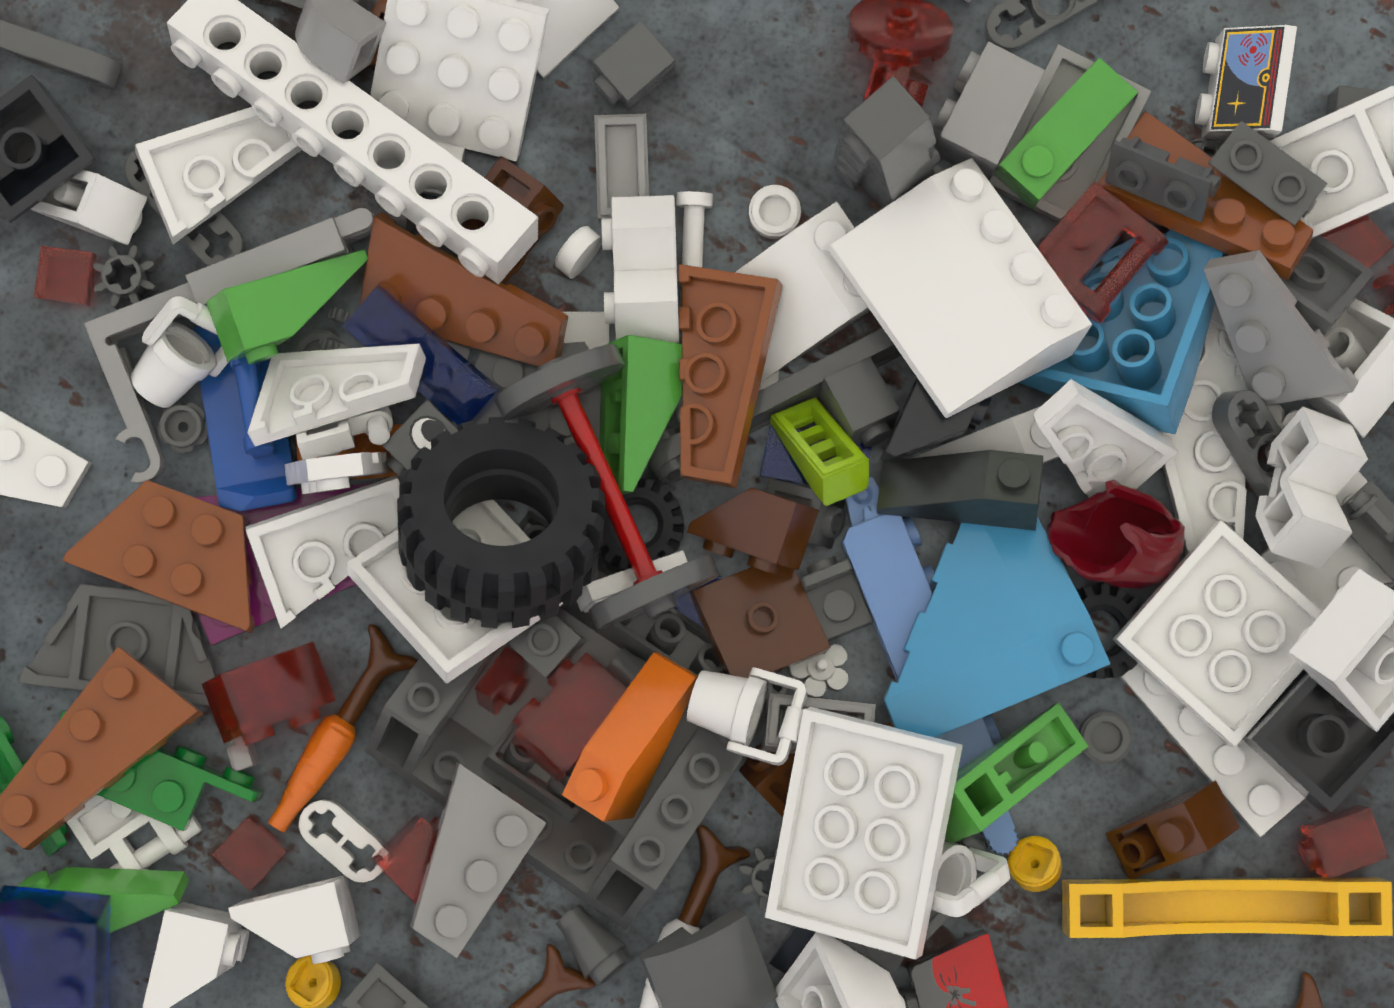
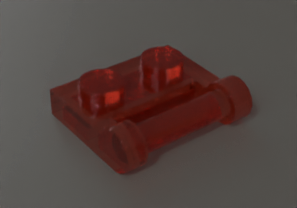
M1094 181L1039 245L1038 250L1085 315L1097 323H1102L1112 311L1109 305L1151 255L1158 256L1169 242L1157 228ZM1126 231L1136 242L1098 287L1092 291L1082 281Z

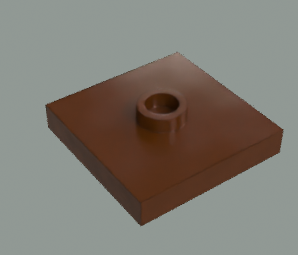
M780 565L777 574L750 567L693 590L690 594L725 674L749 678L752 667L777 673L823 654L831 648L800 579L793 568Z

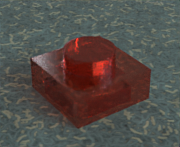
M41 246L34 298L44 301L90 306L95 271L93 264L96 263L97 255L88 251Z
M506 646L475 687L478 704L495 716L504 703L511 706L519 698L527 684V679L524 678L526 671L522 656Z
M250 815L212 856L249 891H252L289 850Z

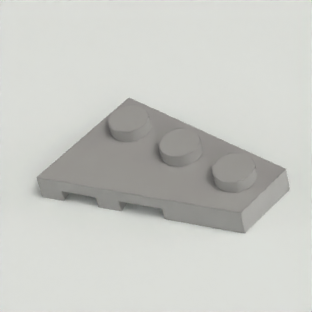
M1259 250L1214 258L1208 261L1204 267V272L1248 390L1257 393L1265 405L1354 391L1359 381L1348 367L1344 369L1340 367L1328 351L1330 346L1328 340L1319 329L1312 330L1295 307L1297 299Z
M456 762L446 807L441 814L437 828L439 829L430 863H427L410 927L457 958L546 825V822Z

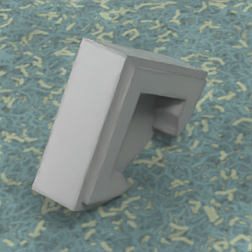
M245 715L227 720L224 725V732L228 735L231 746H228L227 752L232 770L241 771L260 765L261 763Z

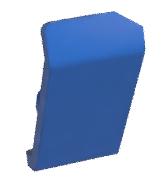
M197 325L193 331L207 342L215 355L221 347L218 335ZM246 357L229 361L218 376L208 375L202 381H199L219 507L246 511L289 503L297 499V484L287 485L284 465L294 462L290 437L254 446L247 433L271 358L248 365Z

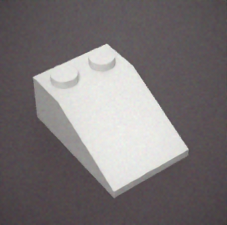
M835 202L792 230L735 272L774 278L783 284L761 382L870 311L828 250L831 243L854 229V226L838 202Z

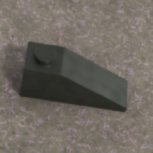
M984 450L883 461L877 514L1036 531L1044 456Z

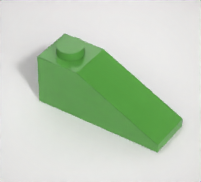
M1099 57L1006 156L993 175L1033 209L1138 94V91Z
M365 249L221 290L209 299L206 304L227 362L246 357L248 365L277 356L279 354L277 346L291 338L368 260Z
M626 335L608 343L617 345L626 365L620 372L601 383L599 444L622 495L634 491L682 396L683 382L680 381L679 359H682V344L634 335Z
M1059 702L1053 704L958 769L945 835L947 842L953 843L983 831L1088 747Z
M65 867L49 875L46 871H39L27 877L19 884V891L8 912L40 963L179 904L189 878L184 871Z

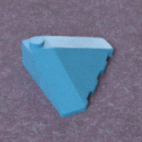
M1168 228L1169 231L1142 245L1134 237L1100 254L1099 258L1102 265L1074 280L1069 271L1059 275V279L1090 320L1092 326L1072 356L1018 383L1054 395L1072 379L1158 431L1176 434L1193 387L1215 305V299L1206 278L1204 267L1210 259L1228 256V254Z
M1038 516L1036 531L961 523L953 544H945L930 581L937 585L926 612H918L903 649L909 655L897 683L890 682L883 699L894 728L935 738L1110 665L1091 617L1060 558L1053 552L1052 545L1047 537L1048 535Z

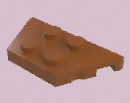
M146 480L67 551L62 560L77 568L252 634L255 622L254 616L251 615L249 585H252L251 564L247 560L249 538L246 533V526H248V519L237 513Z

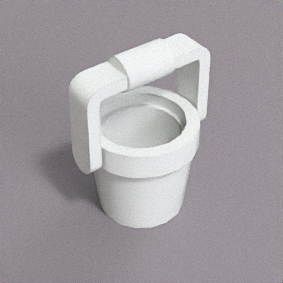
M181 296L171 298L144 331L142 342L148 346L130 376L132 385L137 392L147 401L162 408H170L198 381H202L208 375L218 376L228 364L222 346L214 355L207 342L196 332L185 325L173 321L180 314L190 319V322L217 335L208 307L202 303L196 304Z
M754 667L751 669L749 678L702 670L692 690L687 710V721L730 739L726 750L779 766L787 761L792 743H797L803 708L807 699V689L799 680ZM767 682L795 690L792 704L787 706L778 735L780 742L776 755L748 747L761 717L766 698Z
M944 841L931 910L951 917H960L967 914L1010 880L1007 859L979 849L967 848L964 845ZM977 870L985 872L976 879Z

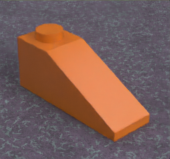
M653 652L583 748L562 796L603 822L634 818L690 701L698 676L661 653Z

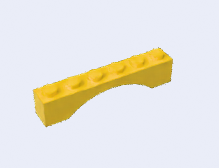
M1378 877L1062 880V933L1069 938H1126L1203 933L1393 936L1392 882Z

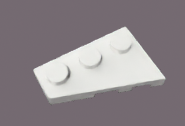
M252 107L135 144V153L172 244L182 239L299 153L302 149L294 141L293 135L280 125L276 127L267 125L255 114Z
M420 344L279 353L270 360L247 433L254 446H258L415 398L426 360L425 354Z
M397 475L246 526V533L280 628H283L295 619L298 613L317 599L320 600L332 591L335 585L348 576V561L398 529L397 499L399 498L400 483Z

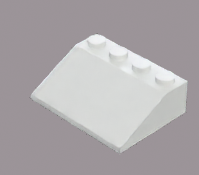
M973 158L930 176L831 243L828 248L833 258L945 418L1072 356L1092 326L1090 320Z

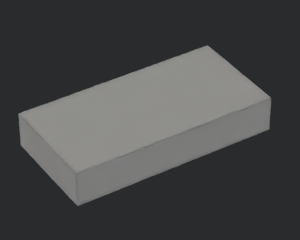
M646 113L594 115L598 221L612 218V197L649 196Z

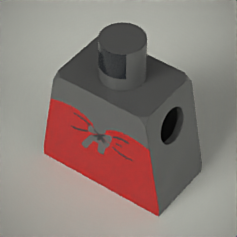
M984 929L975 931L907 963L912 987L898 990L905 1001L906 1008H1008L990 937Z

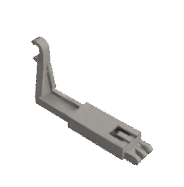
M358 208L338 217L329 218L185 275L188 283L84 323L127 429L118 434L116 440L130 444L134 439L140 438L150 459L149 468L141 473L135 472L131 480L132 482L144 483L146 480L153 482L158 479L164 471L165 458L144 399L132 385L130 376L133 366L127 348L119 349L118 343L144 332L165 304L175 296H181L196 304L202 303L207 306L206 302L223 289L353 253L352 243L371 236V229L374 223L373 216H375L366 208ZM178 314V315L174 318V320H175V319H178V318H180V317H183V316L180 315V314Z

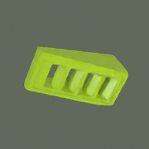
M816 397L770 415V423L813 492L825 506L867 489L869 486V459ZM815 422L816 426L799 433L796 431V429ZM826 439V440H824V441H821V442H819V443H816V444H814V445H811V444H813V443H815V442H818V441H820V440ZM836 455V457H834V458H832V459H829V460H827V461L822 462L823 460H826V459H828V458L833 457V456Z

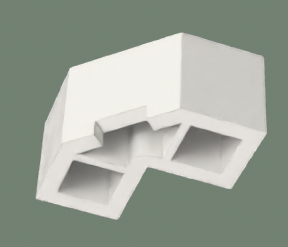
M674 195L612 197V218H605L601 221L603 250H613L614 292H604L605 324H615L616 340L626 335H634L679 343Z
M1302 406L1271 443L1267 460L1268 465L1275 467L1269 496H1259L1255 515L1271 553L1321 569L1353 533L1336 498L1339 492L1368 460L1352 424Z

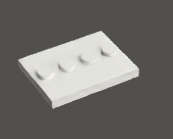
M814 707L803 709L765 918L916 960L921 957L924 950L963 745Z

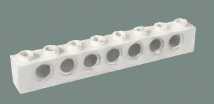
M187 0L168 20L167 26L172 43L171 50L182 63L190 68H195L196 66L202 68L211 75L212 81L223 93L232 98L239 95L252 105L255 114L271 127L280 125L291 133L296 144L304 152L313 157H317L320 154L334 165L337 174L348 184L354 187H358L361 184L375 194L376 201L388 213L395 217H399L402 214L415 223L418 232L424 239L436 247L445 245L458 255L460 263L477 277L486 275L499 285L538 240V216L349 80L343 84L316 66L302 53L294 40L240 1ZM225 42L237 44L229 50L217 49L220 44ZM266 71L278 73L272 79L263 80L257 78L259 74ZM307 100L319 103L312 109L297 107L298 104ZM345 130L360 132L353 139H343L337 136ZM388 159L398 160L402 163L394 169H384L378 166L381 162ZM428 189H437L444 193L439 198L431 200L420 196L423 191ZM469 219H478L485 223L483 227L477 230H469L461 226L464 221Z

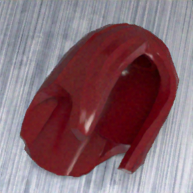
M1116 480L1105 482L1106 490L1104 492L1096 493L1078 504L1052 513L1051 522L1047 525V537L1052 545L1053 552L1060 559L1064 560L1067 566L1072 567L1078 575L1089 580L1104 582L1120 588L1143 589L1164 581L1173 572L1184 549L1185 526L1177 518H1173L1167 508L1152 496L1121 485Z

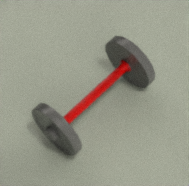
M614 344L598 346L570 357L562 356L538 367L536 372L507 387L495 398L502 417H505V420L525 417L558 404L576 445L587 455L586 464L590 463L593 465L600 476V489L605 493V510L637 580L633 582L634 586L601 601L589 609L597 630L616 625L645 612L648 619L667 612L678 606L676 598L703 586L720 575L712 555L694 559L665 572L662 570L656 571L578 397L579 394L610 379L624 368L626 364L617 345Z

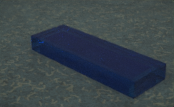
M380 285L374 288L343 326L366 347L420 344L426 360L417 391L457 425L473 420L499 389L497 385Z

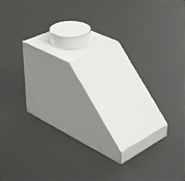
M82 170L30 210L101 238L128 245L132 234L136 232L141 224L142 210L147 197L97 173Z

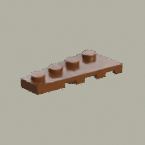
M1144 111L1127 139L1132 140L1136 136L1147 144L1169 152L1168 162L1171 164H1175L1179 157L1205 168H1213L1208 164L1212 157L1146 111ZM1214 169V175L1221 177V183L1215 196H1209L1202 222L1106 183L1107 170L1097 183V198L1228 255L1259 250L1278 276L1286 280L1290 278L1311 243L1313 234L1311 227L1301 220L1295 226L1291 225L1216 169Z
M380 212L373 216L374 223L371 229L359 315L371 318V316L394 322L402 328L539 367L561 357L568 315L511 283L507 285L499 283L498 285L486 275L483 277L473 275L460 263L459 259L432 245L420 233L414 235L396 225L397 221L390 218L387 214Z
M679 264V283L682 285V307H679V329L682 331V359H679L680 381L683 382V407L680 408V473L686 480L737 488L783 284L774 278Z
M117 647L0 795V830L23 849L32 850L84 809L85 803L104 788L109 789L125 776L124 773L146 755H152L168 742L167 738L185 724L190 725L203 712L128 651Z

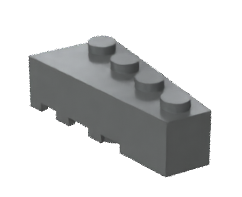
M894 76L843 119L834 154L835 159L838 161L834 169L841 179L854 191L860 186L881 210L930 176L943 171L936 165L941 159L939 152L933 146L936 143L930 117Z

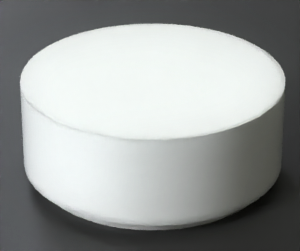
M769 185L757 191L751 199L749 220L754 230L763 237L769 239L783 238L797 227L800 220V202L797 196L787 187Z
M583 226L576 230L558 252L555 259L556 268L570 279L579 275L598 253L602 245V237L589 226Z

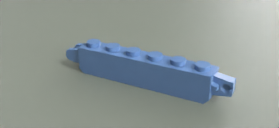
M870 477L869 486L866 490L845 498L851 527L846 530L841 546L846 559H849L851 562L854 576L873 619V626L897 683L909 655L903 649L918 612H926L937 584L930 582L934 574L931 565L922 567L914 548L922 545L912 517L902 519L901 516L877 514L879 487L873 477ZM991 714L935 737L963 745L958 769L1001 740L998 728ZM1009 811L1005 812L980 832L981 837L985 838L984 843L988 845L987 848H991L990 850L995 851L996 854H1009L1011 850L1014 851L1015 846H1018L1016 844L1017 840H1019L1016 837L1018 833L1014 832L1015 825Z

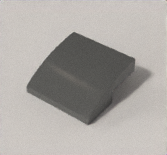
M734 907L693 935L683 927H680L638 955L659 1008H760L778 997L748 917L737 907Z

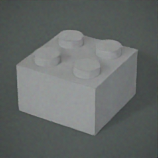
M989 41L981 55L971 51L953 88L954 91L961 94L958 101L955 102L947 98L933 125L935 139L938 140L935 149L939 152L940 158L953 165L973 158L989 180L1045 70Z

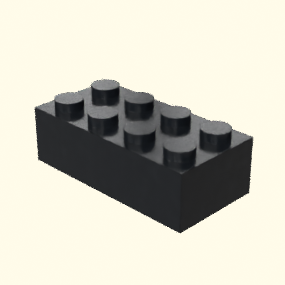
M1394 582L1383 583L1394 590ZM1303 669L1244 736L1243 740L1317 810L1332 813L1394 746V712L1376 732L1312 679Z

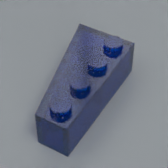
M3 885L0 891V967L11 1008H108L111 895Z

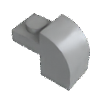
M306 0L295 30L297 45L312 63L344 84L372 63L386 22L369 12L372 0Z

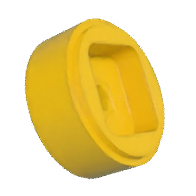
M1028 836L1019 840L1016 843L1018 846H1015L1014 851L1011 850L1008 855V867L1013 880L1019 887L1031 892H1040L1051 888L1058 881L1062 873V859L1057 847L1050 840L1041 836Z
M311 955L301 957L288 970L285 981L286 992L290 1000L301 1008H326L335 1001L340 992V972L332 961L312 964Z

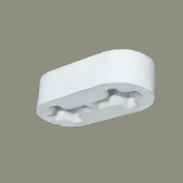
M323 799L312 802L304 808L299 819V829L302 837L346 877L356 882H367L383 873L389 856L385 844L341 804L334 800ZM330 810L335 814L336 817L333 819L332 825L344 835L339 841L328 832L319 836L314 834L312 830L316 822L311 816L315 811L322 815ZM348 840L357 848L363 849L371 845L376 850L372 855V860L377 864L373 870L366 866L359 871L354 869L352 864L356 857L344 846Z

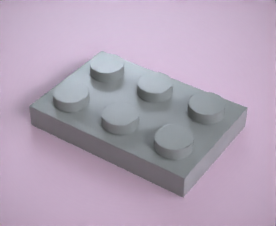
M1059 44L1057 45L1027 108L989 179V182L997 192L1029 207L993 174L999 164L1095 62ZM1123 76L1121 77L1138 91V94L1033 208V210L1072 230L1086 222L1097 200V183L1108 168L1113 142L1115 140L1120 142L1122 138L1129 136L1151 93V90Z

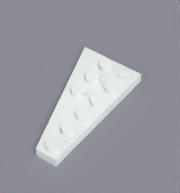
M1211 323L1207 331L1193 387L1176 434L1162 432L1172 439L1178 451L1162 468L1175 518L1180 520L1185 526V556L1216 521L1222 520L1241 539L1244 538L1246 477L1214 427L1212 408L1214 402L1222 393L1248 389L1228 335ZM1237 405L1241 413L1243 411L1242 406ZM1238 415V416L1235 418V419H1236V422H1237V424H1242V423L1240 422V420H1239V415Z

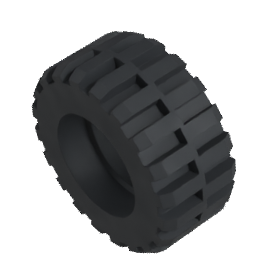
M489 417V423L478 425L474 419L458 424V432L451 434L448 430H445L432 438L431 450L423 447L411 459V469L403 473L399 485V498L397 499L398 551L401 564L407 568V578L414 589L420 592L425 590V601L436 610L441 611L445 606L450 609V618L463 623H468L470 618L480 620L481 627L497 629V623L512 622V628L529 626L530 618L539 616L541 621H545L559 614V604L561 602L565 606L572 605L582 595L583 586L592 582L597 572L598 559L601 558L606 507L605 493L600 489L601 479L596 468L590 463L586 464L587 455L574 443L566 446L563 434L550 427L544 432L536 428V422L521 418L519 423L505 422V417ZM504 499L517 501L535 509L550 525L541 534L529 541L516 545L496 546L484 544L466 536L452 521L462 511L474 504L487 500Z

